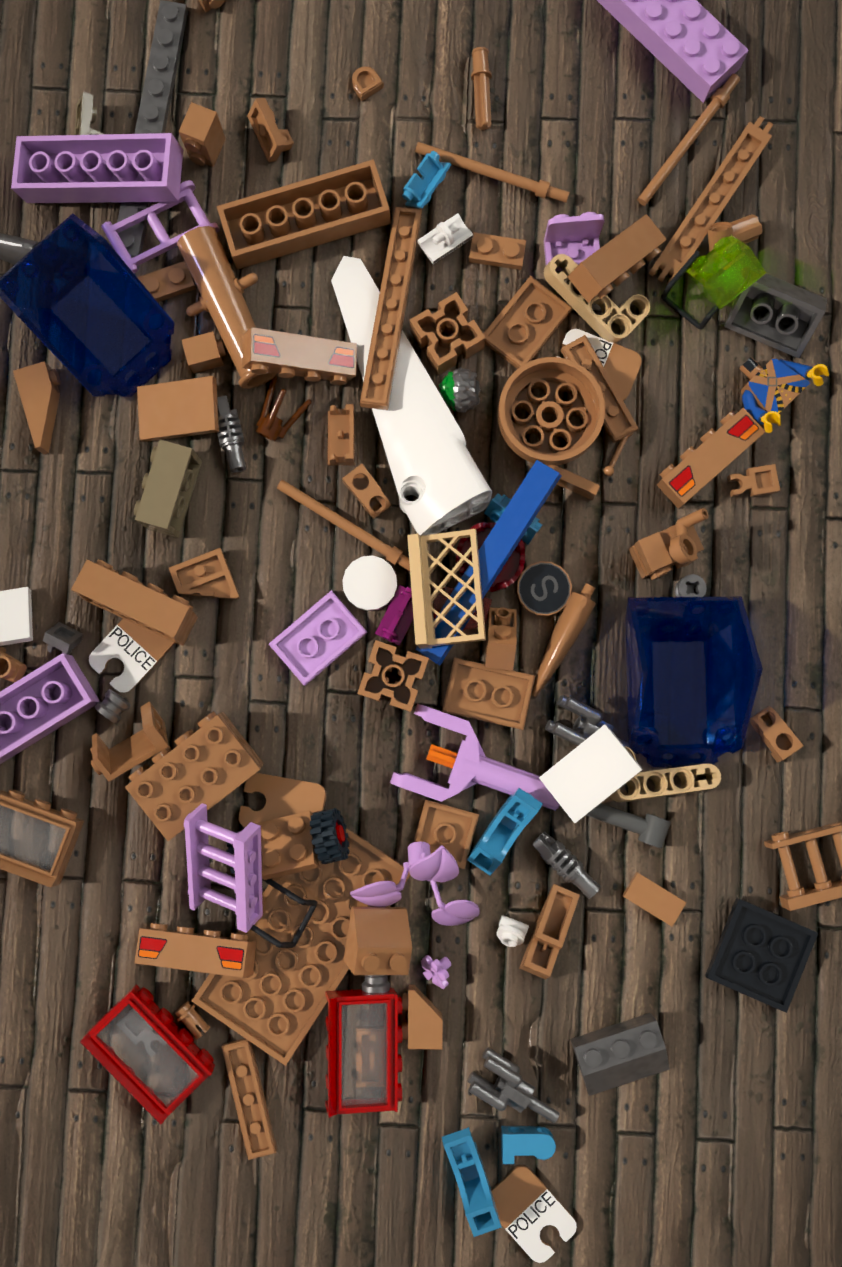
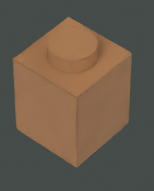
M213 331L182 339L187 363L193 374L224 366L222 356L227 355L223 340H218Z

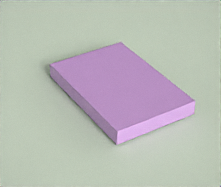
M331 590L272 640L269 645L299 681L306 686L368 632Z

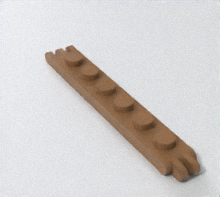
M759 116L755 124L752 122L748 123L649 272L651 276H654L660 268L663 271L658 280L663 282L669 274L672 276L668 281L669 283L696 252L708 234V226L716 222L770 141L772 135L769 134V131L774 125L773 123L768 122L764 130L760 128L765 119Z

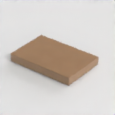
M530 275L483 333L485 344L518 369L535 358L569 316L573 308Z
M207 376L137 387L139 440L148 442L219 432L217 382L215 377Z
M454 658L442 712L524 730L535 676L512 670L485 668V664Z

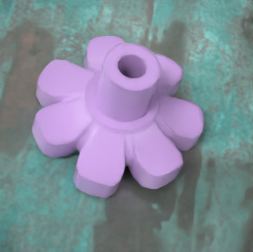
M426 955L421 960V965L425 970L423 972L427 980L432 979L433 984L444 989L449 984L446 980L449 977V973L446 970L451 966L450 960L447 957H443L441 960H432L429 955Z

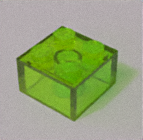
M732 235L720 239L714 245L712 251L707 255L698 257L691 265V268L686 271L701 294L720 310L767 273L751 248Z

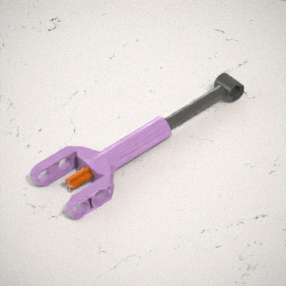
M417 703L414 711L415 715L421 716L424 721L464 734L466 738L465 740L462 739L458 753L434 744L430 746L426 760L452 769L448 779L449 787L409 773L400 774L393 772L390 780L391 784L441 802L475 784H480L508 795H513L520 788L540 801L543 807L554 811L559 808L560 804L539 779V775L486 757L469 721ZM602 803L586 815L640 834L639 841L661 849L671 821L649 813L646 814L645 818Z

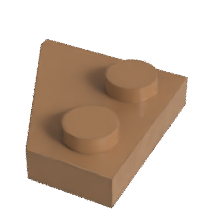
M221 548L169 567L177 592L180 595L236 600L240 598Z

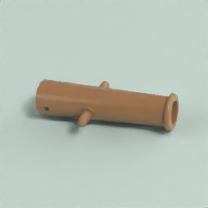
M202 226L188 231L180 237L177 245L201 297H199L200 301L187 307V315L193 317L205 310L210 313L240 376L238 382L241 388L250 389L267 383L277 373L255 374L251 372V369L242 368L243 335L251 327L256 328L242 294L244 289L257 283L258 276L255 273H250L239 280L235 278L214 227Z

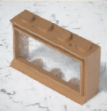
M9 789L8 792L0 790V869L50 888L59 885L84 820L76 818L77 813L64 808H61V811L50 808L52 804L47 801L35 799L33 802L25 799L26 794L12 789Z

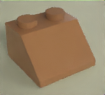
M351 907L344 963L353 975H408L412 954V941L407 909L405 907Z

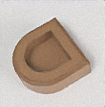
M360 67L353 73V89L361 101L384 88L383 81L377 72L370 67Z

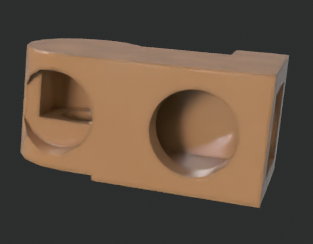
M360 464L342 478L344 485L353 493L373 519L391 507V503L381 491L382 489L363 464Z
M767 706L750 718L751 725L762 737L763 742L772 752L770 754L777 763L803 747V744L772 707Z

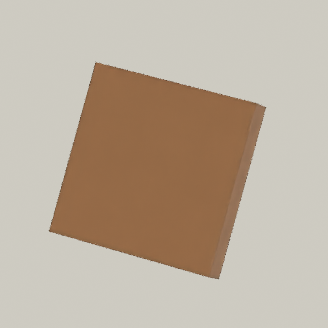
M425 799L414 842L428 843L431 854L443 845L455 858L458 867L465 869L479 814Z

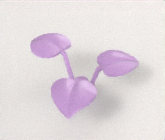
M414 842L408 846V862L403 863L404 870L399 884L396 885L392 881H379L350 891V895L354 899L366 905L374 907L389 906L402 898L399 891L403 890L409 872L416 880L430 881L439 907L431 912L432 919L435 922L446 926L461 925L477 917L480 912L479 907L474 902L468 900H455L447 904L442 902L436 882H446L454 879L459 874V867L455 858L443 845L431 854L430 845L426 842Z

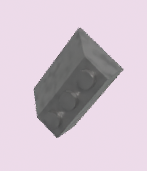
M751 267L739 290L724 327L796 358H800L826 312L827 299Z
M651 1013L570 1039L589 1096L670 1069L666 1047L657 1020Z

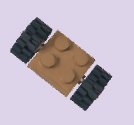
M337 808L312 813L309 810L257 823V825L261 826L262 879L267 880L318 868V860L322 864H329L348 859L350 852L348 847H350L347 838L349 836L346 833L345 829L347 827L343 823L344 819L340 815V811ZM226 842V846L229 848L226 852L234 854L233 844ZM231 867L230 871H231L232 874L234 873V877H235L234 868Z

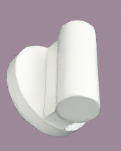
M502 915L499 921L497 937L505 946L516 947L524 943L529 925Z

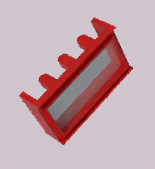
M136 984L84 1035L80 1043L161 1125L212 1074L215 1064L211 1054L203 1048L200 1050L193 1042V1036L186 1029H180L173 1022L174 1017L165 1008L160 1009L154 1002V997L150 991L144 987L140 988Z
M390 988V991L385 993H367L362 991V989L326 991V999L328 1001V1016H326V1028L328 1031V1045H326L328 1074H326V1087L328 1090V1101H325V1107L328 1117L330 1118L337 1114L382 1111L398 1112V1101H402V1085L398 1083V1072H402V1056L398 1054V1044L402 1043V1027L398 1025V1015L402 1014L403 1008L402 998L398 997L394 988Z

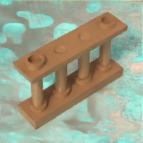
M842 821L790 835L788 831L771 835V840L764 841L765 847L770 849L778 848L789 887L787 894L779 896L783 908L792 911L842 898V880L831 882L830 879H827L816 840L818 837L832 834L842 868ZM805 841L816 879L815 887L808 889L800 886L789 845Z

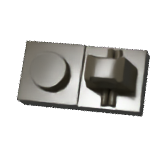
M83 92L77 102L74 135H104V133L90 128V123H95L97 107L93 106L94 95Z

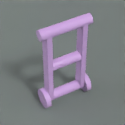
M188 180L180 184L179 202H159L114 225L111 221L102 224L103 231L129 275L138 271V265L177 247L180 237L188 232L186 231L170 239L156 215L162 211L186 201L199 224L192 229L211 226L215 228L217 233L220 229L217 223L209 222L194 196L193 191L196 187L193 181ZM147 219L160 245L131 258L118 233Z

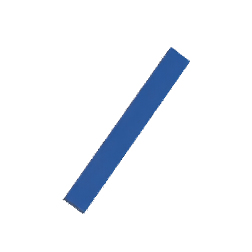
M538 460L535 461L478 551L482 599L562 476L559 472ZM469 565L461 577L465 583L473 575V567ZM458 582V584L452 591L450 595L452 598H454L455 595L463 587V585L460 582ZM473 582V583L470 585V587H472V588L475 590V586H474V582ZM467 589L457 602L469 610L476 602L475 594ZM447 599V601L443 605L442 609L439 612L440 614L445 609V607L450 603L449 599ZM454 605L445 618L456 626L466 613L457 605ZM471 617L462 625L461 631H463ZM442 620L435 628V639L446 638L453 628ZM457 632L453 637L459 636L460 634ZM454 644L432 646L431 649H420L417 646L416 650L436 664L441 665Z

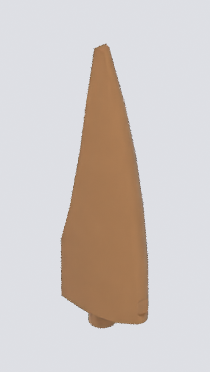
M585 583L580 594L571 592V596L558 618L544 653L531 694L534 697L539 694L558 669L585 626L596 605L590 599L595 587Z

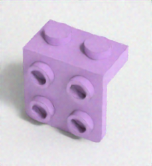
M586 212L580 216L572 217L560 214L549 219L543 241L546 265L558 254L569 256L579 265L600 249L599 235L604 224V215ZM558 266L555 271H562V268Z

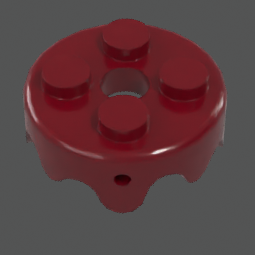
M482 522L470 528L477 531L478 551L496 523ZM470 537L461 538L458 543L457 551L463 556L471 547ZM522 539L488 592L506 589L521 575L525 564V546ZM471 554L470 557L468 558L471 562H472V554ZM456 555V564L461 559L458 555ZM466 562L458 570L461 576H463L469 566Z

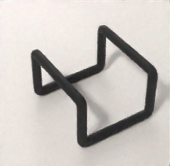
M696 251L668 283L661 298L696 328L702 330L728 297L732 296L739 283L734 282L728 290L695 264L700 256V251ZM689 267L724 294L705 316L701 324L667 297L671 288Z
M262 879L297 903L310 906L292 942H280L257 926L253 925L251 927L252 931L276 947L293 948L297 945L315 911L317 901L302 899L274 880Z

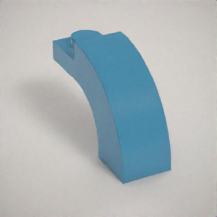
M518 788L513 795L509 796L497 812L467 860L488 875H491L502 863L522 830L539 812L542 803L529 793Z
M469 1127L443 1136V1146L454 1172L465 1215L473 1236L476 1237L502 1228L490 1184Z

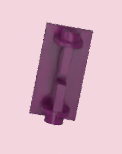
M399 585L375 632L376 635L400 646L414 618L411 588Z

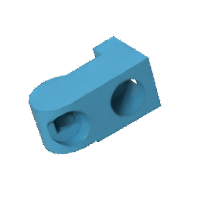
M501 1126V1157L503 1164H514V1156H535L538 1159L546 1160L555 1153L556 1145L553 1134L546 1127Z

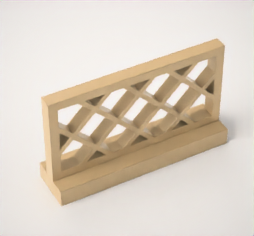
M476 529L420 536L418 533L407 535L416 646L420 649H431L432 646L485 641L486 633ZM470 537L471 547L463 556L453 546L460 538ZM440 541L446 548L435 559L429 554L428 543ZM450 550L461 558L451 571L440 563ZM471 554H472V562L468 559ZM429 558L433 561L431 566L429 563ZM465 562L473 567V575L466 583L455 575ZM437 566H440L448 573L439 586L431 581L430 575ZM452 577L463 585L454 598L442 590ZM473 582H474L475 590H474L472 587H470V585H471ZM431 585L435 588V591L433 593ZM467 589L475 594L476 602L469 610L457 602ZM439 593H442L450 600V603L441 614L433 608V600ZM454 605H457L466 613L456 626L445 618ZM476 609L477 617L472 614ZM433 612L438 616L435 621ZM471 617L478 622L479 634L466 635L460 628ZM442 620L453 628L446 638L435 639V628ZM457 632L462 635L453 637Z

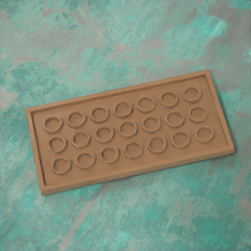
M348 828L345 829L349 836L347 841L350 844V847H348L350 851L348 859L329 864H322L318 860V868L272 879L302 899L317 901V907L297 945L293 948H278L251 929L247 933L238 930L237 933L248 934V940L257 941L253 976L240 978L209 974L192 999V1002L285 1066L328 1002L326 991H335L349 970L344 963V954L351 907H374L354 899L350 895V891L379 881H392L397 885L401 880L404 870L402 864ZM408 872L406 881H407L408 878L410 877V873H409V872ZM268 885L262 894L263 916L254 925L280 942H292L310 906L301 905L271 885Z

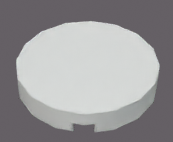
M363 556L353 561L345 570L343 591L348 600L357 608L366 611L379 610L393 599L397 590V576L392 566L384 559L376 556Z

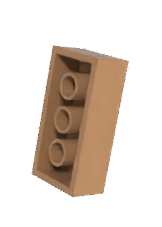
M99 559L96 563L86 560L71 589L84 601L181 646H184L198 618L187 600L177 595H173L171 599L167 594L163 593V589L151 583H148L146 587L138 581L137 577L125 571L120 575L117 571L113 570V566Z

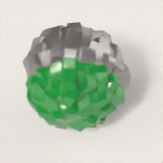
M460 367L445 376L439 384L441 397L447 407H450L454 412H466L467 410H472L480 403L479 381L475 380L477 373Z

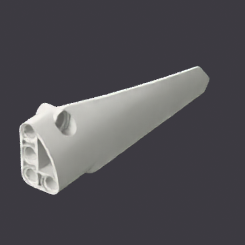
M343 256L331 282L351 343H357L356 360L364 382L380 291L361 259ZM402 330L388 410L372 408L399 496V507L407 514L415 531L420 536L437 534L482 512L490 504L492 490L466 448L465 437ZM408 495H414L418 499L415 501H408L405 499V497Z

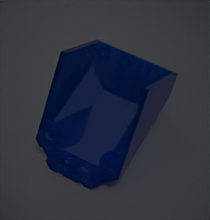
M73 213L0 277V298L93 396L119 395L120 397H131L137 392V387L145 385L158 373L161 367L166 366L171 361L172 349L170 345L171 335L174 334V321L107 240Z
M742 596L628 598L625 625L629 748L636 755L639 753L643 755L647 763L653 767L714 765L719 762L718 757L724 753L730 752L733 754L742 749L763 670Z

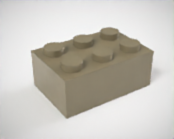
M160 439L158 446H154L150 456L151 469L149 473L144 475L142 481V489L144 491L141 500L138 499L135 504L134 516H136L135 520L148 530L179 538L202 460L192 448Z

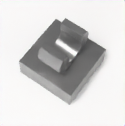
M58 622L45 632L43 642L48 644V652L51 653L57 648L62 653L69 655L72 649L81 643L83 634Z

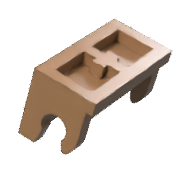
M346 404L344 409H338L335 405L330 406V411H328V466L355 465L354 404Z

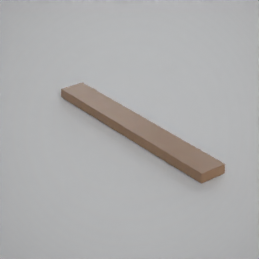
M395 207L361 393V407L388 410L422 220V209Z

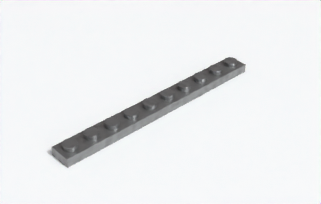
M160 0L134 134L165 133L188 15L186 4ZM121 202L117 223L151 207V202ZM147 219L118 233L131 258L142 253L148 223ZM112 246L111 253L114 257H118L117 253L115 252Z

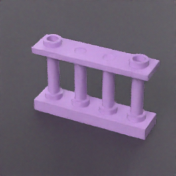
M202 803L184 819L190 909L195 911L205 899L235 911L237 915V929L247 933L263 916L261 826L250 822L238 833L208 822L207 805ZM208 835L233 844L234 854L209 845ZM209 858L233 867L235 877L211 868ZM210 880L234 889L236 899L211 889Z

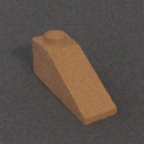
M44 361L13 371L35 449L43 455L49 453L60 398L58 385H61L57 370L52 369Z

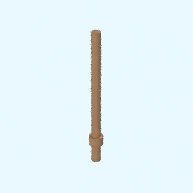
M732 74L722 88H718L712 95L710 104L637 200L641 205L646 206L718 109L723 108L728 102L730 93L740 82V77L737 74Z
M421 142L417 143L415 153L425 156L427 153L435 151L440 155L439 161L451 163L454 166L535 192V196L544 199L547 196L567 203L570 192L550 186V182L541 179L538 182Z
M280 481L277 486L278 490L386 556V560L393 565L399 564L410 571L409 558L403 555L404 551L396 546L390 547L288 482Z

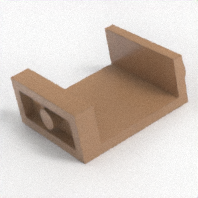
M151 702L140 707L143 729L109 749L97 733L92 735V747L90 750L93 760H91V765L98 775L103 774L108 782L169 747L165 722Z

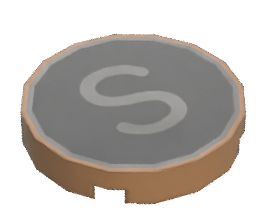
M540 561L531 564L521 573L517 582L516 593L520 604L526 611L538 616L548 617L558 613L566 606L571 596L572 584L568 574L561 566L552 562Z

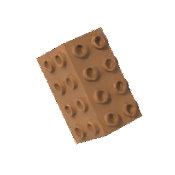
M213 711L197 723L200 729L196 732L192 729L185 732L174 741L177 747L172 750L169 746L151 759L154 762L151 767L145 764L128 777L131 782L125 788L167 841L185 829L184 819L200 804H206L208 811L257 773L264 765L263 761L224 712L216 715Z

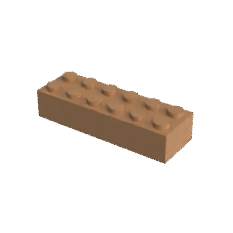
M374 159L217 206L231 256L237 270L391 224L390 209Z

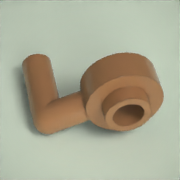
M705 508L676 521L677 536L670 541L669 553L672 559L679 564L684 565L697 558L696 545L688 535V527L708 519L709 515Z

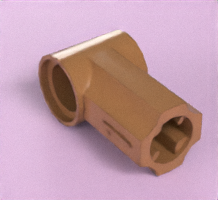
M751 214L733 222H717L709 225V255L714 258L726 257L733 254L734 248L758 239L759 235L762 234V224L759 222L758 217Z

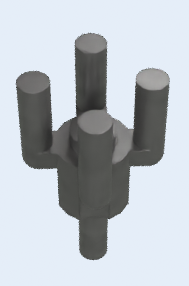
M564 695L560 696L557 705L579 715L573 725V729L549 720L545 726V730L575 745H580L605 724L611 730L613 729L612 725L602 720L603 715L600 711ZM618 738L624 746L629 747L636 755L637 747Z
M487 1047L482 1055V1058L486 1059L484 1067L499 1077L495 1084H492L475 1072H472L467 1080L471 1084L468 1091L499 1111L505 1110L507 1105L520 1113L529 1107L555 1123L560 1113L532 1096L535 1087L522 1079L521 1075H519V1067Z

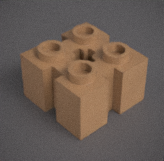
M457 292L440 301L437 312L432 314L427 309L410 319V332L421 349L428 346L427 359L437 375L454 367L457 363V356L463 354L464 358L467 359L484 349L485 336L475 320L467 322L468 309ZM446 332L447 335L452 334V336L445 337L442 334Z
M676 524L661 532L638 540L629 549L642 579L650 576L651 580H654L673 570L671 566L675 565L676 569H680L693 562L682 565L674 561L670 556V541L677 536ZM694 526L688 527V535L694 541L697 553H700L704 548Z
M375 640L368 660L370 664L374 665L372 674L364 672L357 694L379 702L381 697L385 696L391 698L390 706L412 712L418 690L413 689L415 679L423 680L429 658L407 651L406 657L396 655L397 647ZM393 669L398 670V675L402 677L399 682L396 681L395 684H390V679L386 677V674L388 672L392 673Z

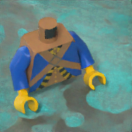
M750 357L739 368L750 379L741 389L743 406L757 423L764 424L765 432L771 433L773 431L771 423L781 426L779 413L810 384L808 380L812 378L816 386L824 384L823 378L820 375L829 376L828 368L823 364L812 367L772 358L762 368Z

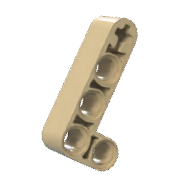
M558 254L553 257L544 269L546 281L602 339L611 343H618L628 336L650 312L649 300L640 294L633 295L621 304L620 307L607 295L601 300L597 296L588 303L582 295H577L573 291L571 281L565 282L568 278L567 276L578 265L565 254ZM558 266L562 268L559 274L555 271ZM592 304H597L601 307L602 315L594 313ZM630 304L637 306L639 315H634L630 311ZM612 323L619 325L621 330L620 335H617L612 331Z
M624 746L636 760L634 752L629 747ZM699 764L640 772L626 783L628 786V794L626 796L618 789L610 798L616 802H628L701 792L717 787L721 781V773L713 764ZM674 775L679 776L681 779L680 788L674 784ZM702 775L706 776V780L694 782V777ZM648 778L654 781L655 789L653 792L647 788L646 781Z

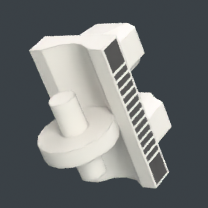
M457 213L447 221L440 222L435 229L418 239V244L431 263L435 264L471 240L473 234Z

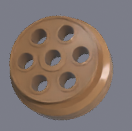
M560 357L538 358L518 368L507 380L498 406L499 428L508 446L521 458L531 463H535L538 460L547 466H558L572 462L587 452L598 437L605 418L604 396L596 379L578 363ZM540 388L544 391L545 396L537 398L533 396L531 390ZM560 392H568L572 400L563 401L559 398L558 394ZM518 409H524L528 412L529 417L519 419L514 412ZM552 413L556 421L548 423L543 420L542 414ZM577 416L582 420L583 424L581 426H574L570 423L569 418ZM530 433L538 436L539 442L530 444L526 441L525 436ZM561 437L565 440L566 446L563 448L556 447L552 439Z

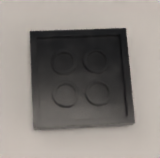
M736 897L705 977L787 1013L818 933Z

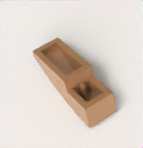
M556 884L552 885L519 969L543 979L551 976L559 950L563 947L580 896L579 894Z

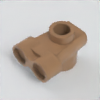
M0 646V678L15 683L23 678L27 666L8 655L6 649Z

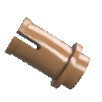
M187 1001L175 1012L176 1020L178 1022L182 1021L197 1040L203 1035L196 1025L204 1033L209 1030L210 1025L194 1009L196 1005H191Z

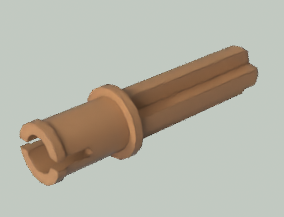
M477 47L472 50L473 72L471 73V80L474 81L476 127L483 131L490 129L492 125L489 83L492 73L489 71V50L485 47Z

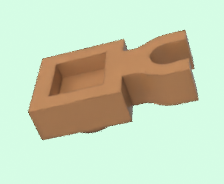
M775 464L748 468L745 471L746 476L731 474L727 477L728 482L737 481L740 484L739 489H734L730 492L731 497L739 496L748 490L750 497L774 494L780 491Z

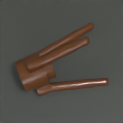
M277 375L271 380L256 430L258 434L276 442L278 437L284 438L287 430L312 403L310 399L306 400L282 427L283 421L276 417L286 394L285 389H281L271 413H268L276 386Z

